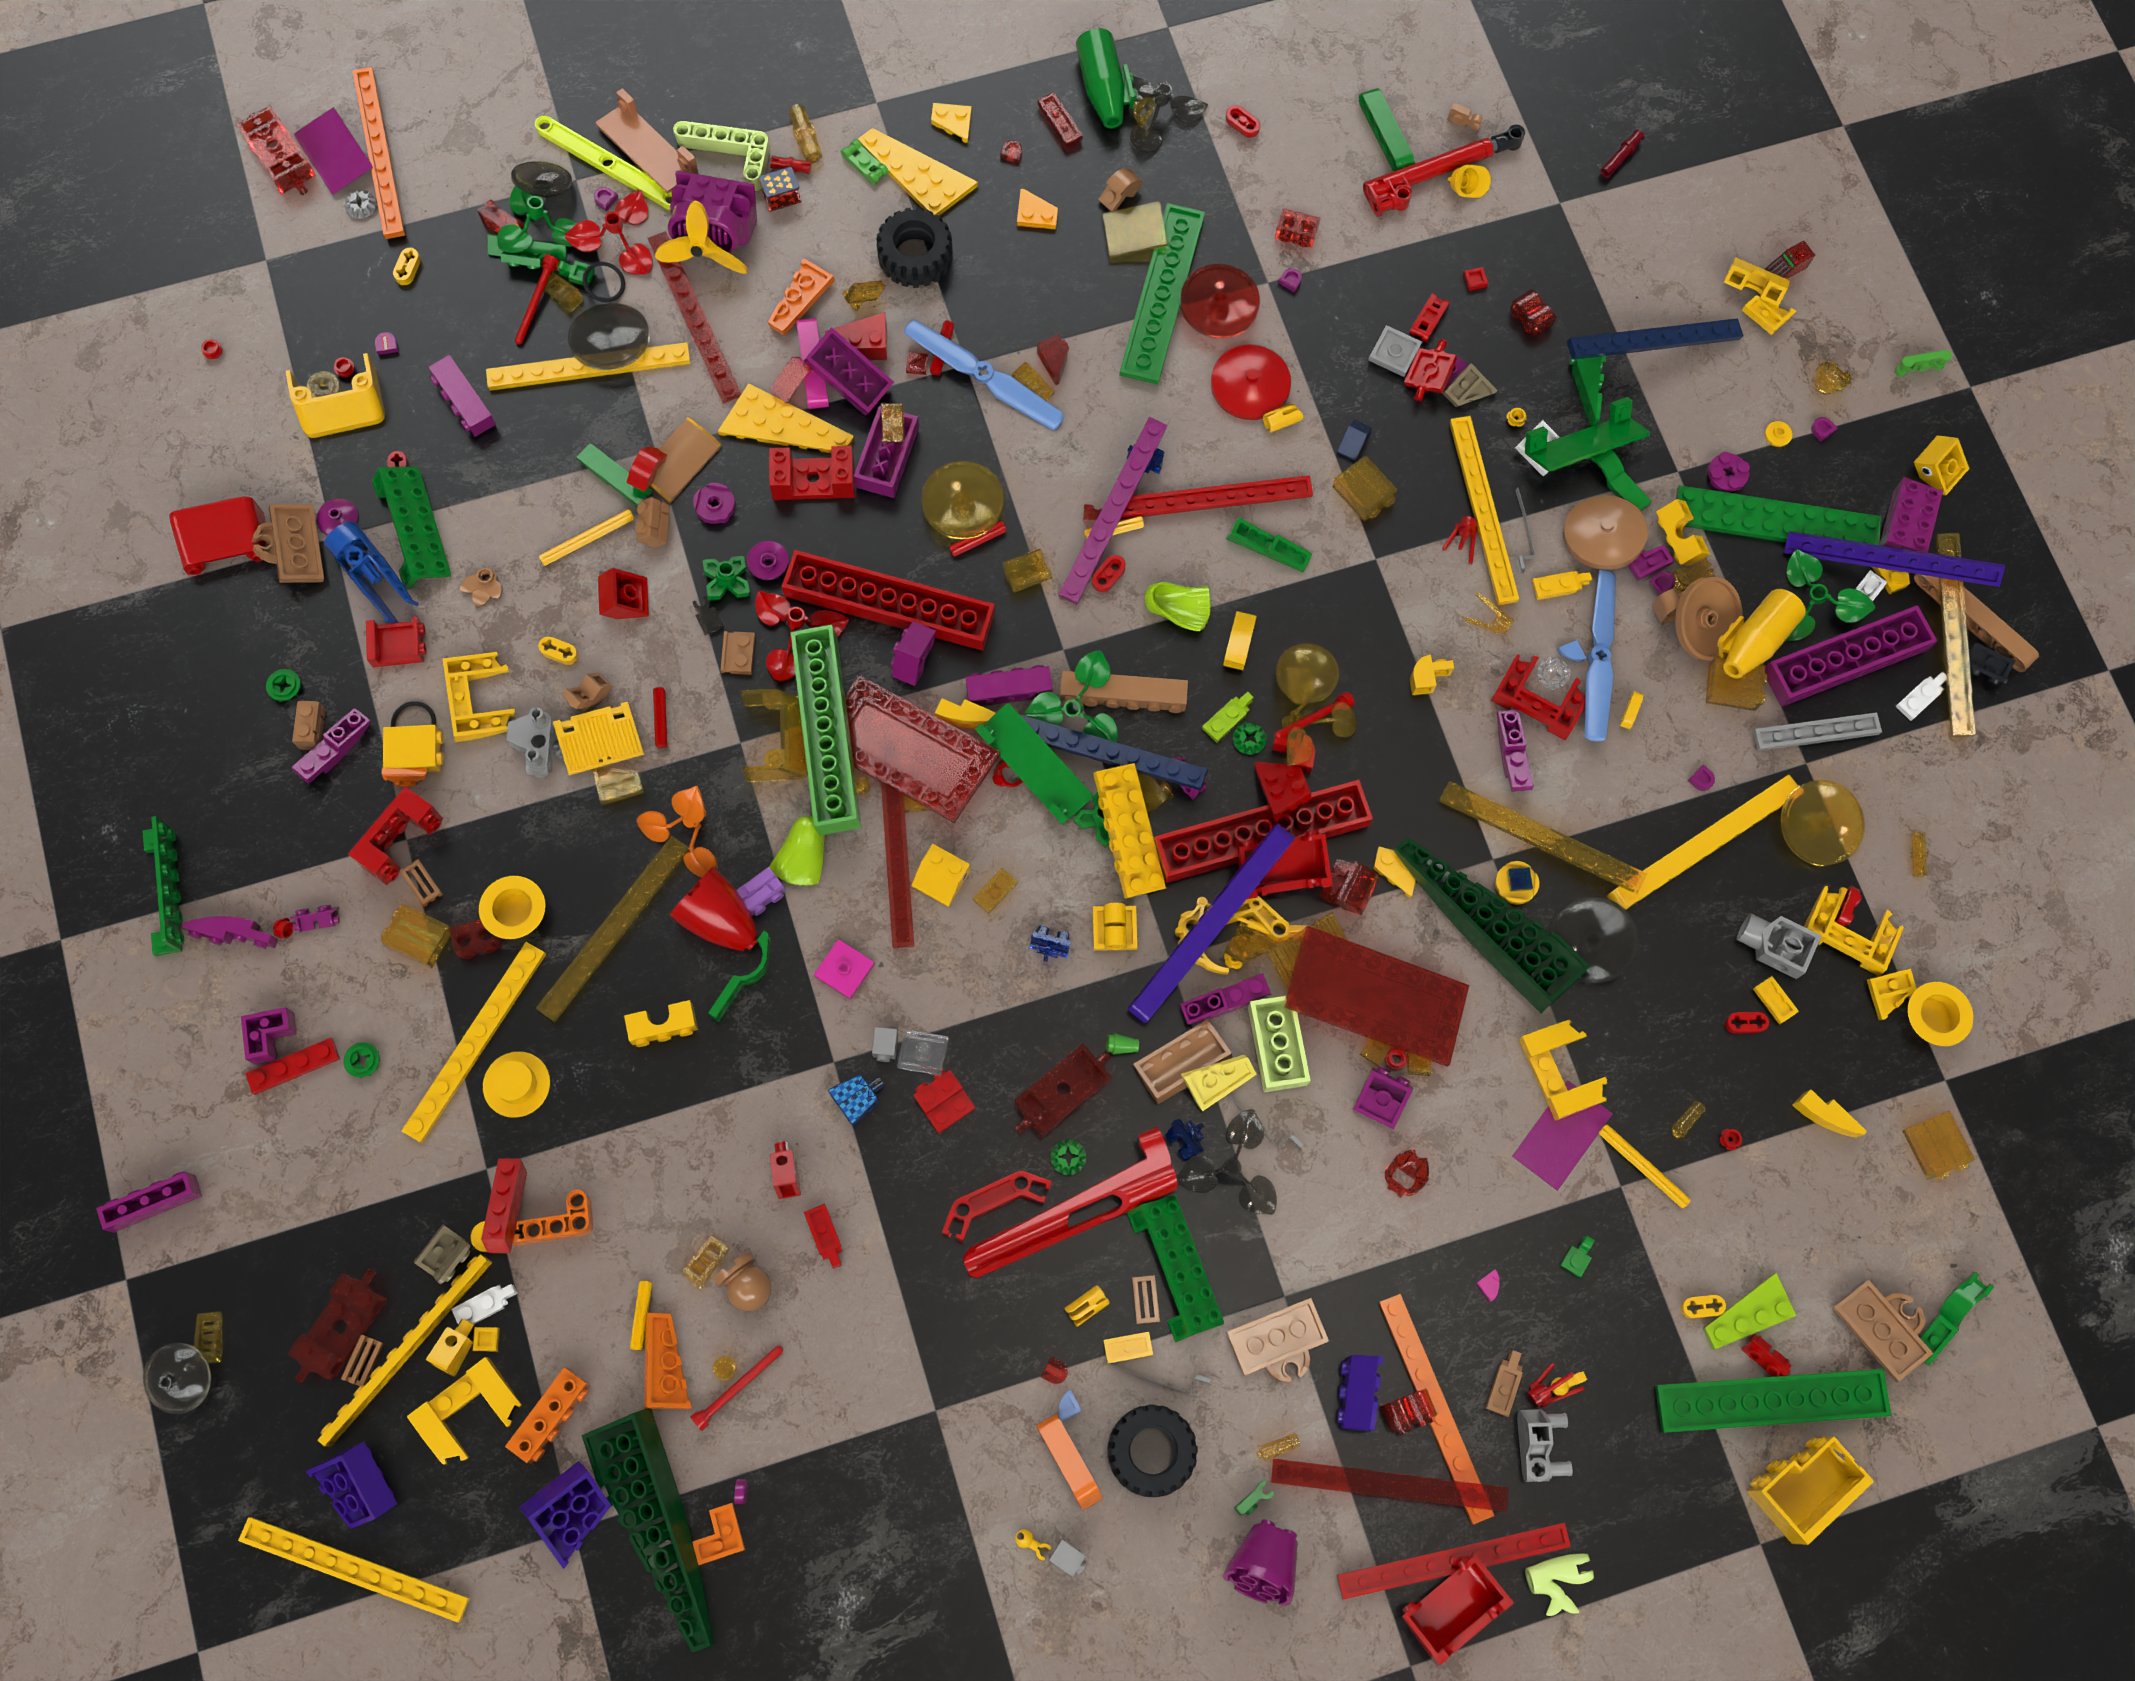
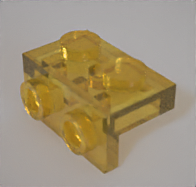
M1041 549L1002 563L1005 578L1013 592L1052 579L1051 571L1043 559Z
M1137 772L1148 813H1152L1167 799L1174 797L1171 792L1172 788L1166 781Z

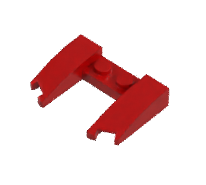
M1517 654L1491 701L1507 710L1514 707L1549 726L1548 732L1566 740L1585 707L1586 695L1584 696L1577 688L1581 681L1578 678L1574 680L1559 707L1523 687L1539 657L1532 656L1531 662L1519 661L1520 654Z

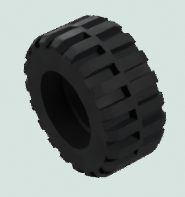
M906 208L903 212H900V210L895 212L893 217L889 216L885 219V224H881L876 238L879 265L883 269L884 274L889 278L891 277L893 282L896 284L901 282L902 286L905 287L913 285V288H919V285L926 287L932 281L934 283L939 281L940 275L944 276L948 272L953 257L952 235L947 223L943 222L939 215L936 214L934 216L932 211H922V208H916V210ZM911 239L924 240L932 246L929 252L917 257L906 256L897 250L903 242Z
M1155 1404L1134 1408L1121 1417L1112 1429L1107 1447L1108 1462L1112 1473L1119 1483L1130 1492L1143 1497L1166 1496L1180 1489L1191 1477L1197 1462L1198 1446H1196L1195 1434L1189 1427L1190 1424L1178 1412ZM1148 1428H1156L1165 1432L1172 1440L1174 1446V1457L1171 1464L1166 1470L1157 1474H1148L1139 1470L1133 1463L1130 1454V1447L1134 1437L1140 1431Z

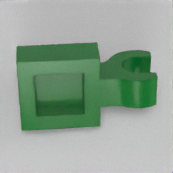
M560 261L557 269L560 270L559 275L568 277L570 282L583 285V274L590 265L575 261L573 265ZM593 268V269L588 273V276H587V285H588V286H589V284H590V282H591V279H592V277H593V274H594V272H595V268Z
M1584 1236L1578 1248L1570 1246L1559 1266L1581 1278L1592 1259L1586 1254L1595 1240L1589 1236Z
M1261 1481L1254 1491L1234 1507L1239 1515L1244 1513L1247 1516L1250 1515L1258 1507L1256 1502L1261 1498L1270 1499L1275 1493L1273 1490L1268 1494L1262 1492V1487L1267 1483L1266 1481Z

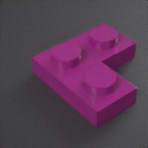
M1663 544L1648 552L1643 550L1640 556L1627 566L1636 580L1639 581L1672 565L1674 559Z

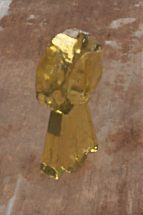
M1705 557L1691 570L1685 567L1675 570L1672 573L1676 580L1674 588L1683 592L1692 582L1699 578L1716 577L1713 574L1714 569L1705 570L1711 563Z

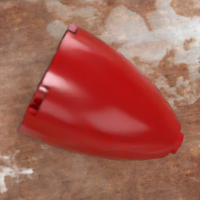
M713 866L670 913L672 919L693 934L722 947L744 951L747 948L750 951L758 942L755 938L758 935L756 926L745 902L732 884Z

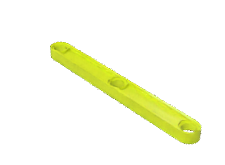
M540 116L536 119L535 126L539 135L635 191L641 190L643 196L670 210V203H667L666 200L672 197V191L666 193L646 173L548 116ZM541 124H550L547 129H540ZM605 160L613 161L610 166L603 165Z

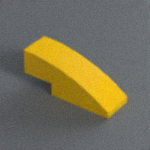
M1236 611L1223 666L1239 670L1244 669L1257 616Z
M942 698L935 711V720L957 727L976 729L980 724L984 725L996 712L965 699L962 705L959 706Z
M1812 1090L1803 1093L1792 1104L1804 1116L1830 1131L1853 1138H1858L1867 1132L1834 1099L1825 1103Z

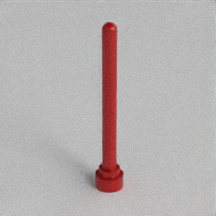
M545 255L543 258V272L515 338V343L518 345L523 343L550 274L557 270L560 262L551 255Z
M1344 692L1337 696L1334 703L1278 730L1274 736L1276 739H1282L1338 709L1348 710L1354 706V698L1349 692Z
M776 1346L707 1409H702L700 1412L696 1411L690 1418L697 1427L703 1431L709 1426L710 1417L783 1353V1348Z

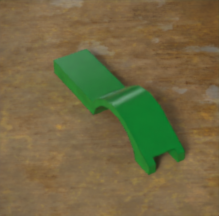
M1612 450L1589 458L1601 468L1607 480V487L1617 497L1629 501L1640 511H1643L1651 504L1652 501L1625 473L1620 459Z
M763 931L757 940L763 953L762 961L758 968L749 975H733L709 1011L711 1018L717 1022L720 1021L742 986L758 981L766 973L769 966L771 940L767 932Z
M1973 1272L1954 1289L1941 1305L1936 1317L1919 1336L1934 1353L1924 1361L1926 1365L1930 1366L1959 1331V1325L1969 1310L1981 1299L1987 1297L1994 1289L1993 1285L1988 1284L1985 1286L1977 1279L1979 1276L1977 1272Z

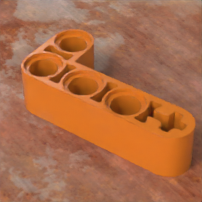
M573 1190L566 1198L567 1214L517 1221L515 1231L518 1233L523 1232V1235L515 1234L512 1246L588 1234L593 1228L590 1197L581 1190ZM578 1196H583V1204L579 1207H575V1198ZM584 1218L586 1221L585 1226L577 1230L576 1222ZM557 1222H562V1230L558 1233H554V1224ZM539 1225V1234L532 1237L530 1234L531 1228Z
M1057 1414L1037 1424V1429L1070 1486L1082 1511L1102 1500L1103 1497Z

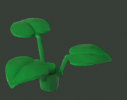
M519 181L510 194L509 206L518 215L527 213L525 226L523 229L513 224L503 226L497 235L499 249L508 253L526 251L532 244V237L525 233L530 219L539 220L542 216L545 217L550 229L554 230L552 233L553 240L558 244L572 247L564 234L570 231L577 223L570 219L562 218L556 220L555 226H553L547 211L543 210L541 196Z
M1797 549L1789 559L1787 566L1789 582L1795 587H1802L1807 584L1811 588L1809 595L1811 601L1806 609L1804 618L1785 641H1799L1812 633L1815 628V620L1807 614L1814 604H1822L1826 599L1837 605L1835 610L1837 617L1847 623L1860 621L1874 611L1875 605L1863 592L1851 588L1841 590L1838 594V601H1836L1828 594V590L1824 585L1811 584V582H1816L1820 579L1823 571L1822 565L1817 558Z
M1100 650L1093 651L1078 662L1075 669L1076 679L1086 684L1076 698L1067 701L1064 706H1061V699L1058 695L1052 692H1043L1035 697L1030 706L1025 710V715L1040 721L1059 725L1064 718L1061 711L1063 710L1070 717L1079 715L1081 718L1083 717L1091 721L1085 725L1083 733L1117 742L1118 728L1114 719L1105 713L1098 714L1095 719L1084 714V704L1080 700L1089 685L1099 688L1109 681L1111 674L1110 666L1103 652Z

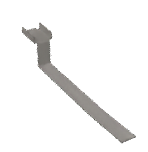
M1517 488L1515 491L1532 553L1529 556H1519V561H1516L1518 573L1523 574L1525 572L1523 559H1533L1535 551L1524 505Z
M1249 1117V1119L1263 1132V1130ZM1294 1135L1289 1137L1301 1149L1303 1144Z
M1196 1374L1194 1378L1207 1383H1210L1211 1380L1208 1377H1204Z

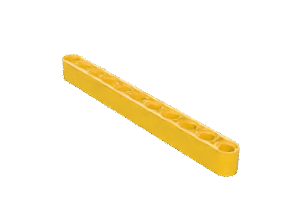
M1787 775L1610 892L1606 897L1618 913H1622L1797 797L1803 791L1794 779Z

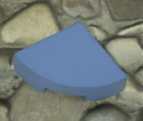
M1577 640L1557 649L1562 657H1566L1574 662H1582L1586 659Z
M1071 1390L1065 1393L1059 1404L1058 1412L1061 1422L1082 1411Z

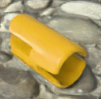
M1290 403L1263 415V422L1266 429H1270L1268 432L1272 433L1302 421L1304 416L1295 403Z
M1098 1285L1064 1308L1069 1313L1071 1320H1074L1076 1327L1110 1304L1108 1298L1104 1296V1292Z

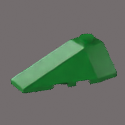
M1570 355L1569 364L1572 365V374L1590 427L1597 425L1600 419L1602 393H1599L1604 381V374L1600 373L1603 363L1606 362V356L1572 360Z

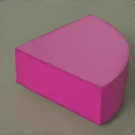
M1493 1270L1476 1283L1489 1302L1495 1299L1499 1290V1276L1496 1270Z

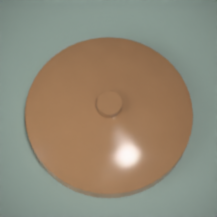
M1609 495L1590 497L1578 503L1568 514L1564 526V541L1573 557L1584 565L1602 570L1618 569L1635 561L1644 550L1648 537L1647 522L1641 511L1629 501Z
M1702 577L1692 582L1681 595L1675 616L1676 633L1682 648L1691 657L1707 661L1722 658L1719 657L1718 640L1728 631L1731 623H1734L1739 616H1743L1740 597L1731 583L1720 577Z

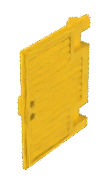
M628 702L621 703V706L614 708L609 706L571 716V719L566 721L556 720L553 722L569 775L644 755ZM624 714L623 718L614 720L613 716ZM574 727V731L564 733L563 731L565 729Z

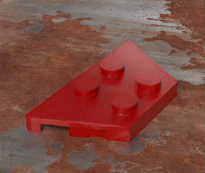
M1254 762L1256 774L1274 821L1281 818L1280 814L1286 810L1291 812L1300 804H1304L1312 799L1311 791L1300 766Z

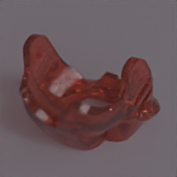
M1415 1149L1396 1155L1385 1170V1179L1389 1184L1387 1189L1397 1193V1196L1400 1198L1403 1195L1412 1196L1417 1194L1429 1180L1427 1158L1418 1157ZM1396 1169H1400L1414 1179L1411 1188L1407 1189L1393 1179V1173Z

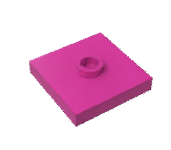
M838 939L814 973V977L848 999H851L875 965V962Z

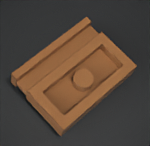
M724 631L721 673L730 672L731 674L752 675L755 633H729Z

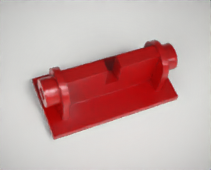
M1752 1335L1749 1339L1750 1343L1741 1348L1743 1352L1773 1377L1785 1376L1791 1372L1789 1369L1792 1365L1789 1364V1360L1777 1350H1774L1772 1354L1769 1353L1772 1346L1760 1335Z

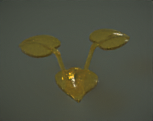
M1286 668L1288 696L1292 702L1301 705L1291 711V715L1283 718V728L1306 717L1298 712L1308 704L1307 699L1314 696L1315 688L1312 678L1299 668ZM1342 702L1337 703L1333 707V718L1319 719L1311 723L1333 722V732L1343 738L1353 735L1357 729V720L1352 708ZM1294 727L1288 734V766L1307 762L1313 756V741L1310 736L1305 735L1306 731L1303 730L1305 727Z

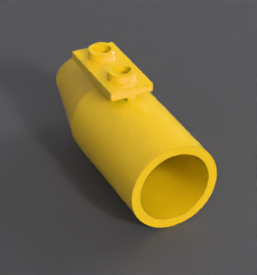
M1775 589L1766 596L1745 623L1744 617L1739 616L1734 623H1731L1728 631L1719 638L1717 643L1719 657L1723 658L1728 653L1723 666L1724 671L1730 677L1741 678L1770 659L1804 618L1806 611L1803 602L1790 591Z

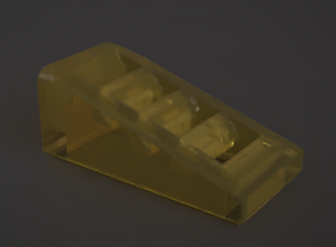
M553 272L550 275L544 291L565 309L572 312L584 300L578 289Z
M1024 362L1012 373L1014 379L1031 391L1038 384L1039 386L1033 391L1035 394L1040 393L1044 389L1045 392L1040 397L1045 401L1055 394V391L1027 362Z
M711 1235L684 1267L682 1275L695 1286L701 1288L728 1253L729 1248ZM709 1247H714L720 1253L718 1255L715 1254L709 1249ZM707 1254L709 1257L713 1259V1261L710 1262L703 1255ZM699 1261L707 1266L706 1270L698 1265ZM692 1270H696L701 1276H697Z
M218 1311L197 1314L192 1359L198 1364L221 1362L222 1313ZM214 1321V1325L204 1326V1322ZM213 1331V1334L204 1335V1332ZM212 1341V1344L204 1345V1342Z

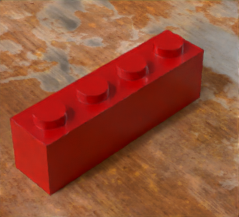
M498 1159L481 1237L488 1253H511L527 1171L521 1159Z

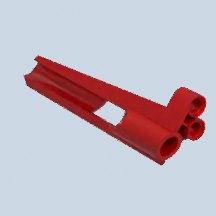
M1155 1127L1138 1135L1140 1140L1138 1144L1145 1159L968 1249L963 1257V1261L969 1275L976 1278L981 1277L1177 1190L1176 1173L1159 1128ZM1110 1195L1118 1196L1122 1200V1205L1069 1228L1068 1218L1071 1212Z

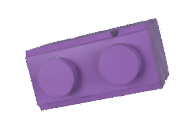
M768 867L736 891L745 902L751 916L754 914L758 916L766 910L765 906L770 902L776 903L782 899L785 888Z

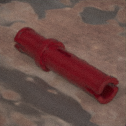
M1636 129L1627 140L1621 143V147L1600 169L1602 176L1609 178L1629 154L1635 152L1637 145L1645 138L1641 130Z

